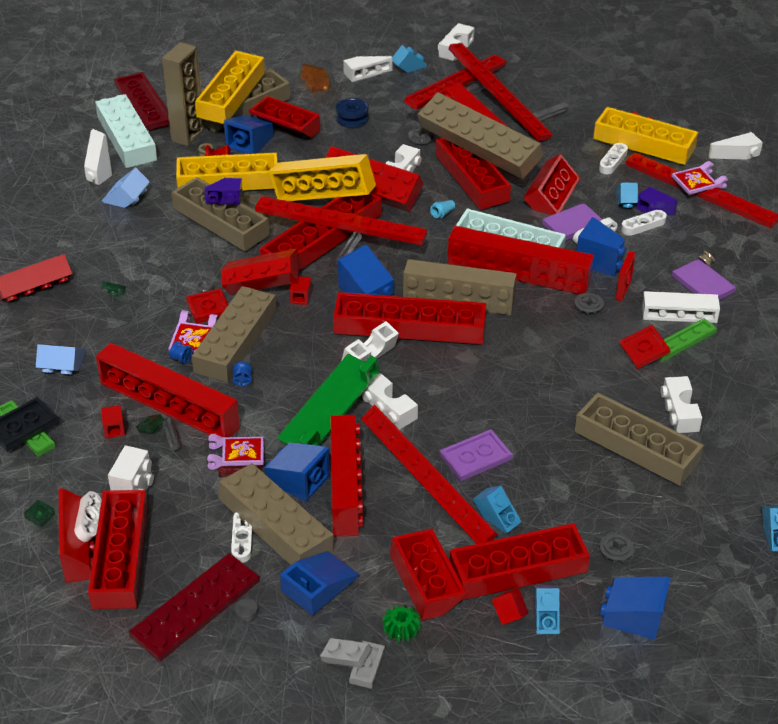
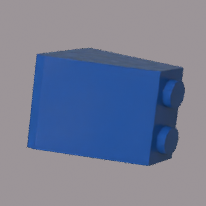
M247 115L224 120L226 145L228 144L231 150L244 154H257L273 138V123Z
M592 217L578 236L577 251L594 255L592 270L615 277L624 263L622 258L626 252V247H624L625 239Z
M367 245L338 259V285L345 293L384 296L394 294L393 277Z
M289 442L284 448L280 449L272 461L266 464L264 469L265 475L283 491L307 502L330 477L329 448L326 446Z
M615 577L613 586L608 585L605 598L608 599V602H603L600 615L604 616L602 625L656 640L671 578Z

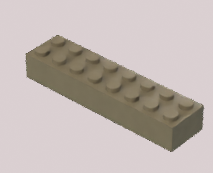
M438 92L417 114L421 127L521 179H524L543 157L539 142Z

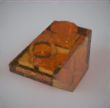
M302 64V71H300L301 79L305 81L306 87H309L312 93L330 89L329 75L324 68Z

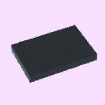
M36 397L0 417V445L8 452L60 423L59 418Z

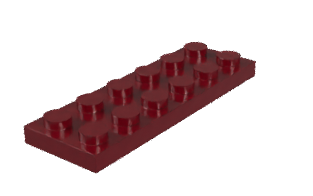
M143 72L114 79L116 88L121 95L126 94L147 131L170 125L168 109Z
M228 553L129 631V635L157 661L161 662L258 584L260 577L232 554Z

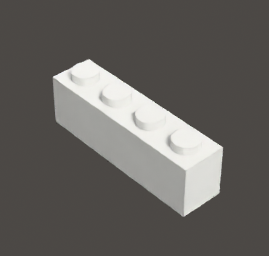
M644 291L642 300L643 320L697 322L705 318L710 323H717L720 312L718 295Z

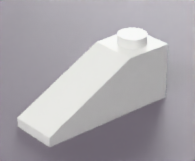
M361 56L344 60V74L351 82L392 71L391 56Z
M93 129L90 133L84 168L86 180L100 185L112 176L106 134Z
M752 132L711 143L708 157L712 159H750L760 156L763 142Z

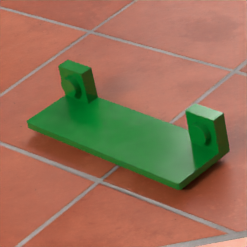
M347 354L280 433L278 440L285 445L290 442L319 446L331 432V415H345L380 373L377 358L370 356L366 361H362L351 354Z

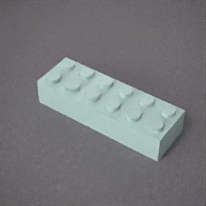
M126 94L108 99L104 98L95 102L98 119L126 168L157 160L155 143Z
M466 209L456 226L565 248L566 234L471 209Z

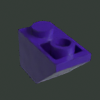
M223 178L205 187L206 203L240 205L243 194L242 178Z
M649 186L638 195L636 209L643 213L662 210L666 215H675L678 200Z

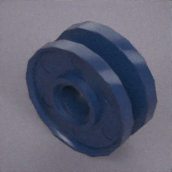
M347 98L339 101L336 104V121L338 124L348 128L365 125L369 120V106L367 102L358 98Z

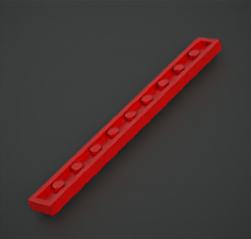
M463 43L450 44L448 50L536 140L551 139L552 133Z
M494 54L480 62L492 73L504 67L507 61ZM465 68L405 97L404 103L412 109L418 110L424 107L437 92L444 95V88L459 83L466 86L478 79Z
M633 153L626 159V166L684 190L672 177V173L679 171L638 153ZM712 188L693 194L770 229L778 223L777 213L719 188Z
M261 196L255 205V212L417 245H423L427 236V229L270 197Z
M376 405L361 418L476 544L492 541L498 535Z

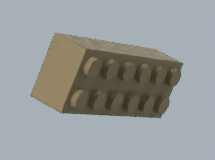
M179 42L162 57L163 77L165 80L171 139L173 142L189 146L205 130L204 119L196 117L195 101L201 94L197 47Z
M272 69L265 71L264 75L231 118L243 115L252 116L249 110L266 96L281 101L290 99V83ZM204 120V124L213 132L224 128V124Z
M198 177L172 192L173 208L243 251L248 250L270 235L269 219L242 203L240 205L206 203L204 189L210 184Z
M408 259L403 275V297L486 303V312L511 315L515 298L516 273Z
M242 286L193 353L194 373L229 382L233 376V366L238 362H243L277 312L276 295Z
M597 393L576 416L574 432L679 486L683 484L701 461L703 444L600 393Z
M253 463L219 481V500L234 514L238 513L239 518L244 523L245 521L248 522V526L250 524L252 530L290 565L296 561L326 551L333 552L334 535Z

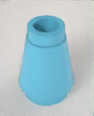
M452 200L435 202L430 208L431 215L434 218L441 219L455 209V203Z

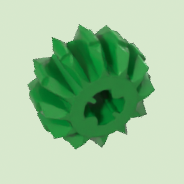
M405 604L400 608L394 605L393 610L387 609L386 615L382 619L384 634L388 635L390 640L396 638L398 643L401 640L409 642L410 637L416 638L417 632L421 629L419 613L415 612L413 607L407 609Z

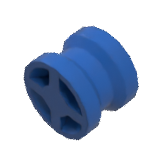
M177 341L172 345L169 357L172 360H179L182 364H187L192 357L193 349L188 345L183 346L181 342Z
M238 362L233 366L232 379L234 384L246 386L251 383L252 367L249 363Z

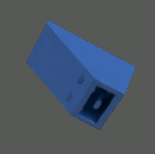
M329 551L296 561L280 574L281 591L313 616L356 580L359 574Z

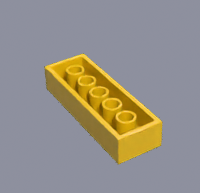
M235 51L196 99V117L224 124L225 119L231 118L264 75V57Z
M606 107L595 122L593 139L613 145L624 143L632 151H638L646 155L685 165L696 148L698 132Z
M277 153L177 158L176 170L177 187L179 188L198 177L210 185L223 178H242L243 190L274 189L269 171L277 163Z
M367 154L279 162L269 171L277 199L285 201L369 195L376 186Z

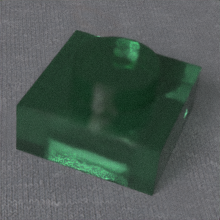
M105 281L102 283V289L108 290V294L118 295L119 292L125 293L126 286Z
M161 414L148 416L135 427L139 433L148 432L150 434L159 429V425L164 422Z
M37 500L24 512V517L42 527L55 514V510L48 504Z

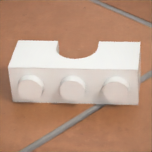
M458 23L452 28L451 32L438 44L439 57L456 61L457 58L448 50L450 44L463 43L468 47L474 40V27Z
M402 144L395 152V163L387 161L385 164L413 172L422 160L420 149Z
M385 321L372 330L371 336L366 342L362 343L358 339L344 349L342 360L347 354H351L362 361H366L370 356L379 358L395 347L399 333Z
M379 373L362 393V398L372 406L376 405L400 430L418 419V404L406 394L399 398H392L393 383Z
M688 376L667 377L660 389L661 397L665 398V409L670 414V424L679 433L699 432L702 422L698 404H690L693 389Z

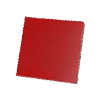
M633 251L628 252L619 272L616 300L618 301L624 299L632 281L636 253Z
M221 288L186 296V302L195 324L207 322L210 314L217 315V319H219L228 306Z
M653 325L619 341L621 348L636 369L671 353L669 346Z

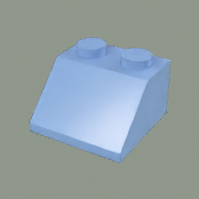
M135 167L118 180L101 201L124 208L130 204L134 205L140 199L138 196L146 192V186L150 181Z
M38 344L36 368H42V372L54 373V369H59L61 374H72L73 371L80 370L86 349Z

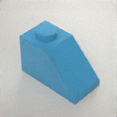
M620 183L615 187L618 205H623V208H633V205L638 203V183Z

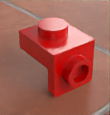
M227 144L213 151L210 145H207L204 154L205 156L231 155V148Z

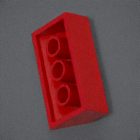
M266 96L249 110L250 114L260 120L273 123L306 137L312 138L320 131V114L270 96Z
M558 154L545 162L523 198L534 211L549 215L557 214L563 209L580 177L564 157Z
M297 249L227 262L222 268L223 288L229 295L237 294L242 286L259 290L298 282Z
M65 254L0 276V300L6 299L9 302L17 299L19 294L24 293L26 296L34 293L36 288L41 287L43 290L51 287L53 282L58 281L60 284L68 281V277L72 275Z
M59 488V556L65 582L90 580L95 542L94 540L83 542L78 539L74 532L82 497L64 488Z
M433 529L392 537L389 555L422 621L443 616L466 597L467 593Z

